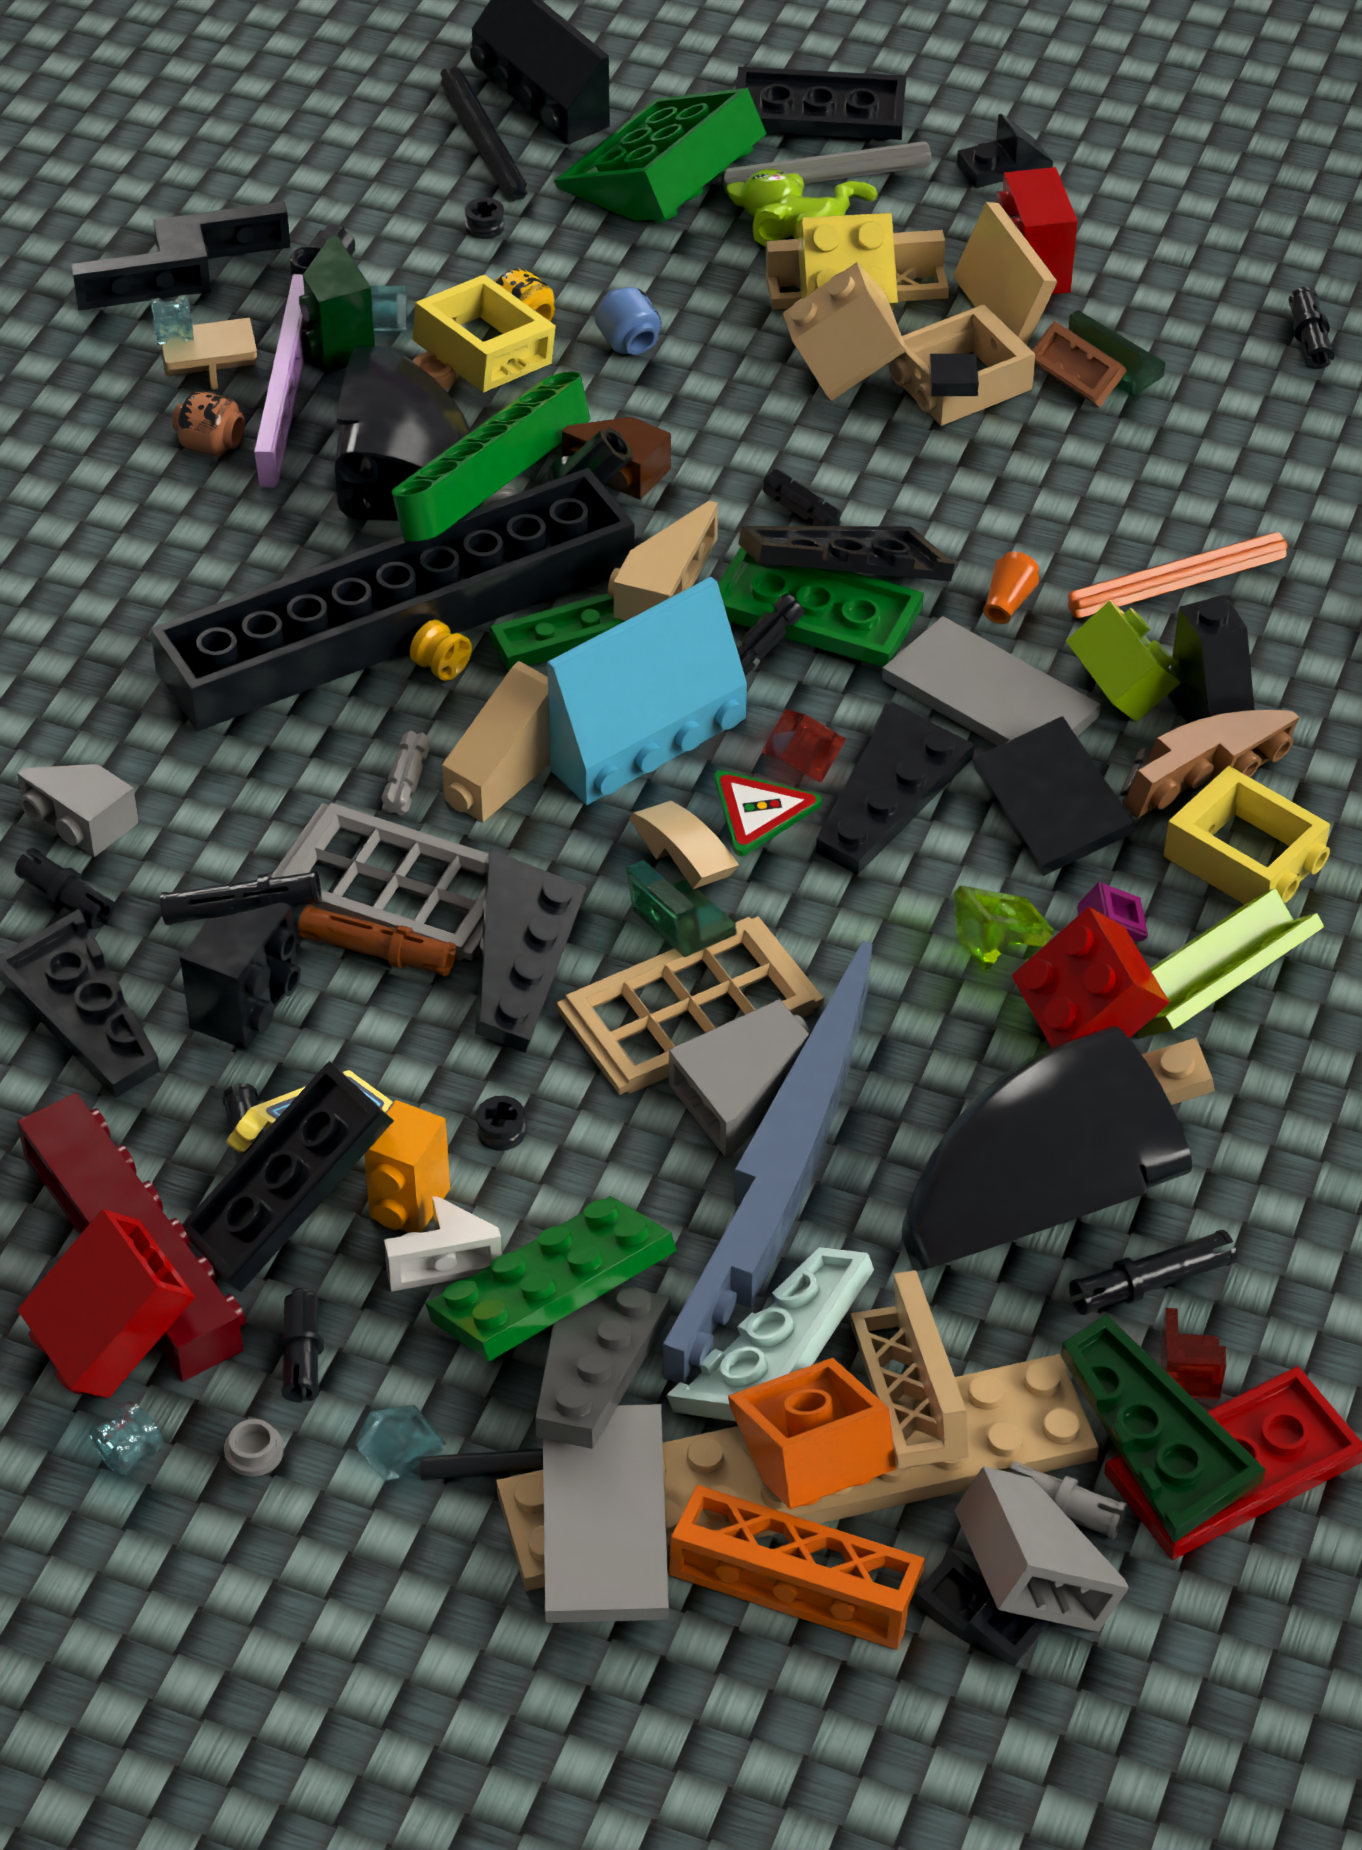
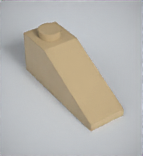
M707 501L630 550L621 569L615 568L608 584V596L614 597V618L627 621L694 585L718 539L717 502Z

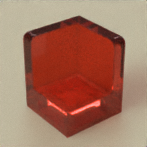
M785 709L766 742L762 753L770 758L783 761L812 780L822 783L846 739L806 714Z
M1165 1308L1160 1339L1161 1368L1192 1398L1220 1399L1226 1370V1346H1219V1338L1216 1336L1178 1334V1309Z

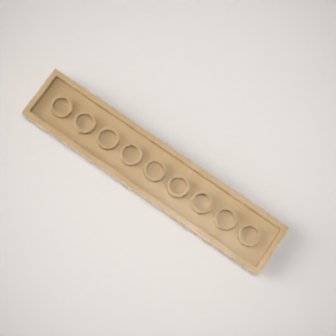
M1060 1354L955 1377L967 1410L969 1458L898 1469L896 1464V1470L875 1477L865 1485L851 1486L822 1497L818 1502L809 1506H799L790 1510L762 1482L738 1426L664 1442L663 1468L667 1559L670 1558L671 1536L696 1485L821 1524L968 1490L983 1466L1013 1473L1010 1471V1467L1014 1461H1017L1021 1465L1043 1473L1097 1460L1099 1446ZM903 1394L895 1404L914 1411L923 1401ZM916 1430L905 1442L906 1445L938 1441V1439ZM543 1470L496 1480L497 1495L525 1591L545 1587ZM704 1508L696 1522V1525L715 1531L732 1525L727 1516ZM767 1530L755 1534L753 1537L756 1539L778 1534V1532Z

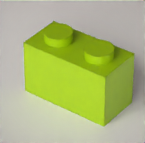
M1108 601L1076 630L1066 642L1110 702L1135 722H1138L1181 682L1169 667L1174 662L1173 657L1157 640L1154 639L1150 642L1145 636L1151 629L1142 617L1132 608L1124 613L1111 601Z

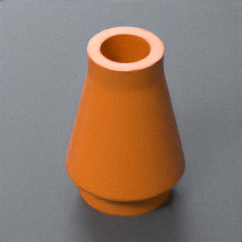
M1012 551L1006 553L1004 557L995 562L987 602L983 608L984 615L990 621L998 624L1008 623L1013 613L1038 586L1039 566L1033 558L1022 552Z

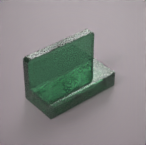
M1076 310L1070 314L1068 330L1122 364L1127 370L1116 385L1118 388L1135 397L1164 377L1166 362L1081 311Z
M644 860L626 868L633 911L683 957H687L737 934L736 923L696 888L692 889L687 880L670 884Z

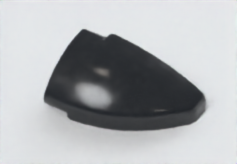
M355 346L347 365L336 414L337 423L343 425V430L339 435L335 461L339 509L344 515L353 519L399 521L392 490L471 432L464 414L437 380L413 361L389 347Z
M1113 1025L1053 1046L1026 1059L999 1077L972 1100L951 1125L931 1154L915 1187L904 1217L902 1240L913 1271L933 1268L1141 1196L1150 1187L1191 1172L1192 1156L1172 1105L1147 1061L1127 1035L1118 1026Z

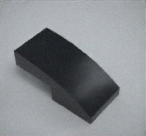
M952 1552L945 1557L920 1586L910 1601L911 1604L961 1640L1014 1667L1051 1623V1621L998 1610L985 1579Z

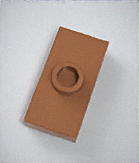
M1053 321L1032 349L1035 353V365L1099 408L1127 372L1122 364L1056 321Z

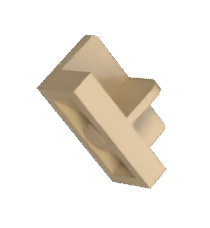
M250 318L159 329L165 376L207 371L211 390L218 389L217 369L256 365L257 349Z

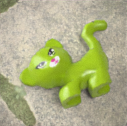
M778 169L759 170L752 174L746 182H734L727 185V194L736 206L743 207L749 214L754 216L752 226L754 241L765 247L766 241L784 240L791 236H794V239H798L797 228L804 217L845 215L846 210L850 206L849 198L855 197L873 202L878 195L874 186L865 182L849 180L834 188L833 198L803 197V178L798 174H787Z

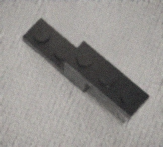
M285 201L153 219L157 252L71 264L78 311L211 292L208 259L291 248L288 212Z

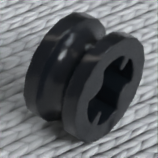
M483 197L471 200L466 205L465 225L466 231L471 236L480 239H490L503 232L505 228L503 218L504 207L500 201L494 198Z
M505 1095L494 1096L486 1099L479 1105L476 1111L477 1137L484 1146L496 1151H504L517 1147L523 1141L526 1135L525 1109L518 1100ZM499 1119H506L504 1127H496Z

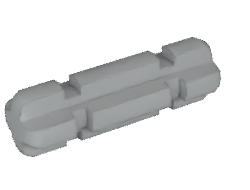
M410 730L402 736L399 745L401 749L396 754L387 780L390 783L385 786L381 797L384 802L382 808L388 814L395 812L401 816L409 811L412 802L410 796L415 793L424 766L422 763L426 760L429 751V738L423 732L416 734Z

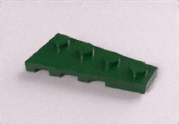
M1107 1314L1062 1342L1061 1357L1173 1543L1263 1483L1265 1468Z

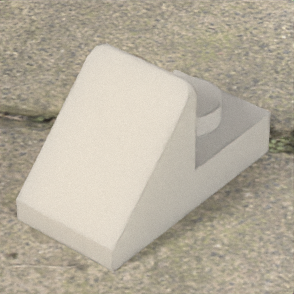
M432 1196L435 1230L423 1233L411 1232L401 1237L384 1239L387 1276L391 1292L468 1278L490 1266L494 1259L502 1255L499 1228L440 1197Z

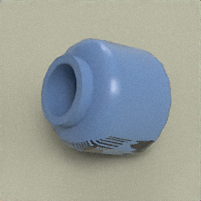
M624 287L609 291L603 297L595 313V323L611 348L620 354L638 355L644 353L658 339L662 324L661 317L646 294L636 287Z

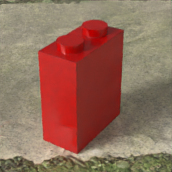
M102 1209L20 1305L17 1311L30 1328L28 1332L29 1338L39 1349L47 1353L57 1368L55 1371L56 1378L66 1389L75 1394L85 1392L110 1398L194 1300L195 1296L140 1220Z

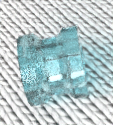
M187 294L178 295L174 301L164 302L160 298L150 299L157 345L167 344L172 338H181L184 342L194 340Z
M127 1401L118 1408L116 1418L111 1422H100L89 1432L90 1440L100 1458L114 1473L121 1477H127L136 1469L137 1461L144 1455L154 1456L164 1447L163 1438L154 1421L139 1405L131 1401Z

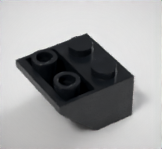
M281 902L206 922L180 956L190 1029L246 1050L258 1032L263 1033L269 1027L274 1010L285 995L290 996L295 991L301 976V969L297 966L295 948L297 932L293 929L290 905Z

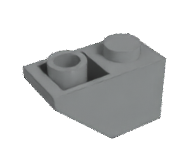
M98 764L24 768L17 773L21 792L20 804L24 812L36 822L42 821L58 832L67 844L71 846L77 845L93 857L97 856L139 824L134 788Z

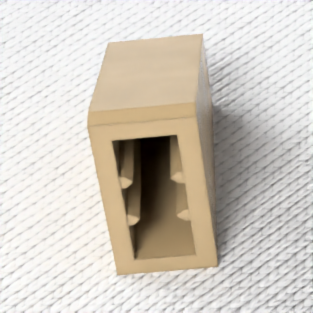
M518 661L512 666L442 764L444 801L448 802L455 810L465 812L483 823L550 764L547 676Z

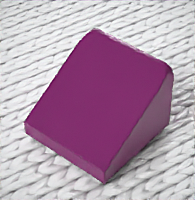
M1098 882L1077 905L1078 915L1089 906L1126 928L1134 942L1144 941L1148 937L1141 898Z

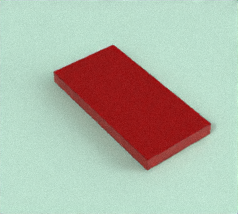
M1296 1366L1207 1411L1265 1468L1263 1483L1175 1543H1173L1121 1455L1106 1462L1104 1474L1173 1561L1362 1463V1441L1301 1368Z

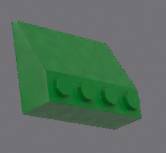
M748 88L656 98L558 176L554 183L560 190L633 221L653 219L654 223H661L673 218L678 213L677 208L685 201L692 200L703 193L702 187L709 181L721 177L723 170L727 169L733 161L750 154L754 150L753 145L766 135V131Z

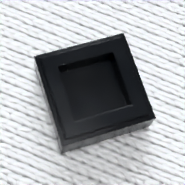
M930 354L931 396H978L979 380L976 354Z

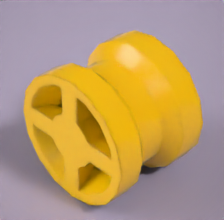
M435 619L428 621L416 633L410 647V658L421 667L426 668L430 666L434 676L439 679L449 681L458 676L466 667L471 656L472 643L462 634H451L446 624Z

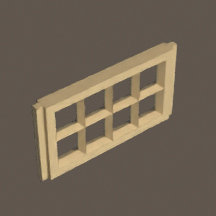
M749 916L566 995V999L556 1002V1009L618 1094L621 1095L625 1092L631 1094L669 1077V1049L676 1046L659 1025L663 1022L690 1012L705 1033L716 1027L700 1006L730 994L746 1015L756 1009L740 989L767 977L771 978L786 997V1000L782 1002L794 1016L799 1015L803 1018L813 1014L816 1008L824 1005V998L759 916L753 919ZM744 944L760 964V967L731 979L715 956ZM704 961L721 984L691 996L675 973ZM664 979L680 1001L651 1014L634 991ZM624 996L640 1019L610 1031L594 1008ZM649 1029L665 1053L635 1065L618 1042Z

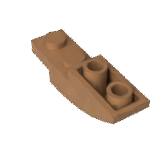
M1250 710L1225 713L1196 720L1157 737L1146 766L1137 771L1124 806L1138 818L1156 807L1163 809L1182 791L1189 787L1196 789L1207 780L1211 782L1228 766L1251 777L1259 766L1269 760L1277 762L1287 754L1294 742L1291 735L1299 720V716L1293 711Z

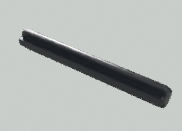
M453 66L450 70L444 68L440 73L442 77L441 85L504 196L510 201H514L517 198L524 199L528 193L525 189L527 182L464 73L457 66Z

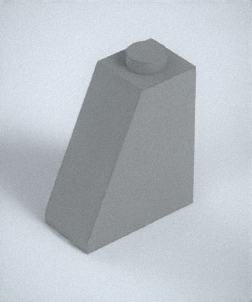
M778 999L669 1049V1086L725 1157L734 1154L760 1125L811 1034L810 1030L801 1016H794L781 999Z
M983 1466L954 1510L998 1610L1099 1632L1129 1589L1125 1579L1031 1477Z

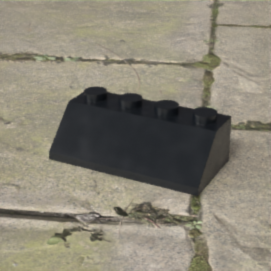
M490 0L472 27L470 56L474 66L478 70L483 71L497 83L501 90L511 95L526 111L532 113L549 131L554 132L568 145L610 127L609 55L542 0Z

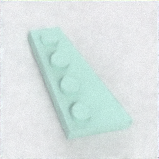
M819 1247L772 1292L775 1302L768 1309L756 1314L752 1312L737 1326L740 1336L724 1352L714 1349L705 1357L701 1364L702 1373L689 1386L680 1382L667 1394L673 1412L736 1421L729 1406L728 1395L813 1365L874 1271L869 1254Z

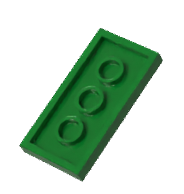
M742 547L739 548L718 582L729 622L751 628L766 612L772 613L775 610L772 605L783 594H789L802 605L804 615L793 627L790 625L786 626L785 630L787 633L783 638L884 667L895 657L923 607L924 592L855 572L782 565L780 568L764 567L755 563L754 558Z
M609 1196L606 1199L590 1203L582 1213L563 1224L545 1229L538 1235L537 1239L518 1250L500 1255L492 1261L490 1266L466 1280H459L450 1284L443 1293L425 1304L431 1322L489 1362L677 1250L672 1233L614 1197Z

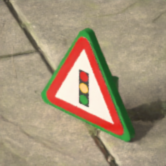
M719 770L714 775L715 785L734 853L738 856H746L819 809L822 805V797L816 793L724 770Z

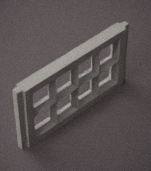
M322 803L272 874V878L309 873L316 861L344 870L346 872L331 893L322 890L321 904L312 903L299 905L298 907L305 908L307 905H312L329 912L355 917L396 929L400 925L411 927L415 934L455 943V959L460 961L464 959L472 961L480 949V939L484 923L482 905L486 885L476 900L447 891L446 889L459 869L484 876L485 860L488 853L334 803L329 805ZM338 829L368 838L354 860L324 850ZM378 842L408 852L395 873L365 864ZM419 855L449 865L435 887L405 877ZM356 875L387 884L373 906L342 897ZM397 888L427 898L413 920L383 910ZM438 902L468 911L454 934L424 924Z

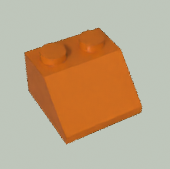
M834 1358L728 1395L729 1406L762 1482L790 1510L799 1506L815 1504L822 1497L851 1486L865 1485L875 1477L896 1470L889 1408Z

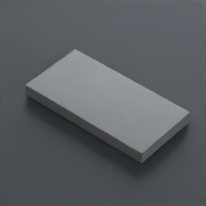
M944 616L939 618L882 668L883 681L996 746L1004 744L1061 716L1065 718L1078 737L1100 716V703Z
M661 1404L618 1405L593 1449L543 1439L545 1623L669 1620Z

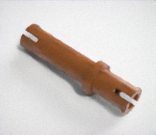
M307 905L303 909L298 923V930L300 931L298 936L300 938L380 957L381 959L388 960L390 966L400 969L407 965L425 969L442 976H448L456 958L455 943L415 934L411 927L403 925L398 926L397 929L389 926L386 927L374 922L329 912L312 905Z

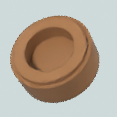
M431 351L422 353L412 360L436 379L444 389L454 384L456 372L453 370V367L448 363L447 365L437 359V355Z

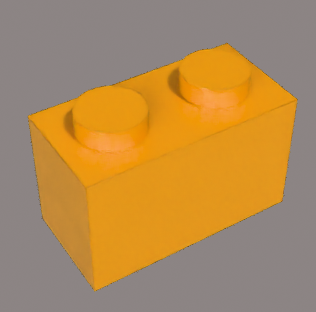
M395 1100L387 1112L394 1122L364 1154L370 1218L377 1220L389 1229H401L409 1233H422L433 1216L432 1196L444 1199L450 1190L446 1118Z

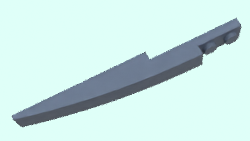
M862 941L735 1168L734 1204L738 1205L739 1208L663 1343L664 1379L685 1384L694 1367L698 1366L701 1368L705 1357L711 1352L714 1341L712 1334L718 1323L725 1325L729 1321L736 1303L752 1308L782 1249L816 1170L845 1086L870 984L873 946L871 943Z

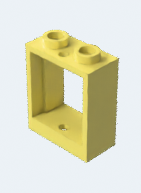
M484 274L415 302L413 341L426 351H431L437 355V359L445 365L448 363L457 374L484 393L552 364L556 326ZM477 318H482L500 331L502 335L483 342L461 325Z
M1228 766L1168 821L1163 857L1244 905L1264 891L1274 888L1278 891L1283 902L1286 903L1295 894L1299 883L1309 873H1318L1326 863L1330 854V848L1326 846L1330 823ZM1237 815L1290 847L1271 865L1266 867L1213 835L1233 816Z

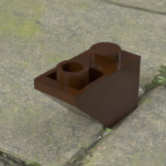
M634 417L568 425L562 430V457L573 456L601 429L606 430L610 427L622 434L626 443L632 448L633 459L605 485L639 500L671 470V433Z

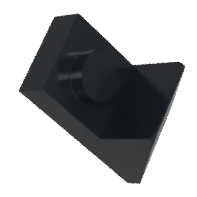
M1003 114L998 115L996 141L981 143L974 147L958 150L957 166L975 189L1003 182L1005 172L1053 167L1052 159L1034 137Z

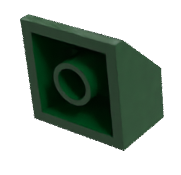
M330 237L303 274L304 295L299 296L300 309L307 322V331L302 333L304 348L309 358L315 357L325 374L347 368L355 346H375L371 286L339 237Z

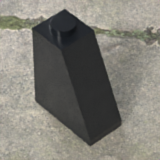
M1221 595L1180 606L1172 654L1174 662L1171 664V670L1181 683L1168 696L1187 724L1219 714L1255 710L1247 626L1226 596Z

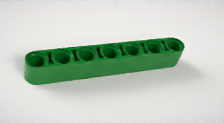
M573 371L562 372L543 379L392 490V496L403 539L412 542L422 541L443 533L562 443V430L566 426L588 423L591 418L581 373Z

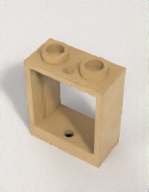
M983 304L903 335L902 339L907 351L889 363L890 374L894 382L898 386H902L916 400L918 406L923 411L928 412L940 426H943L1032 390L1035 353ZM973 352L988 366V368L978 371V396H931L930 354H968Z

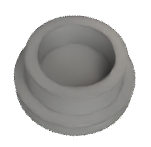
M248 1419L238 1423L231 1430L224 1444V1455L228 1466L234 1472L248 1477L261 1476L271 1472L279 1465L284 1453L283 1441L278 1431L269 1423L260 1419Z

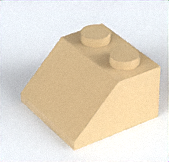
M858 262L843 272L836 274L830 281L805 298L798 300L792 307L783 312L794 345L831 401L907 351L886 293Z

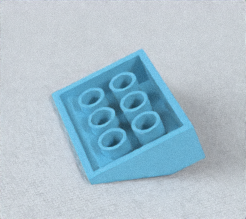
M712 577L697 583L547 662L551 772L586 805L605 795L614 793L621 786L645 773L653 772L667 761L686 751L695 749L702 742L724 730L732 729L739 722L746 719L747 682L719 586Z

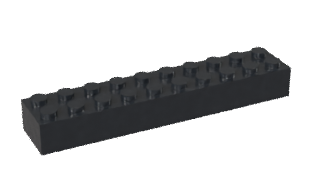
M586 468L474 509L436 537L412 542L406 541L400 536L151 627L156 672L198 732L410 652L411 643L416 633L428 621L439 620L449 627L451 634L460 633L609 577L615 568L621 569L630 550L635 548V524L591 470Z

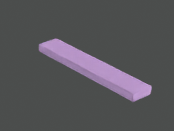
M293 274L254 451L260 487L276 488V485L279 483L306 350L303 344L302 333L307 331V322L302 315L299 305V296L304 295L303 275Z

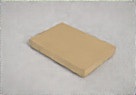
M986 202L953 277L974 307L983 304L987 306L1028 346L1057 284V280L999 203Z

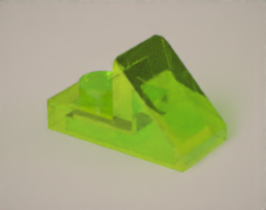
M959 885L954 892L958 939L984 971H988L1008 944L1018 946L1021 943L1043 947L1055 933L1054 929L1025 897Z

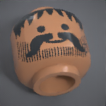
M196 391L191 393L184 403H179L176 406L172 417L173 429L177 430L179 442L184 448L219 457L229 449H236L239 446L244 434L245 418L239 412L238 405L233 399L204 391Z

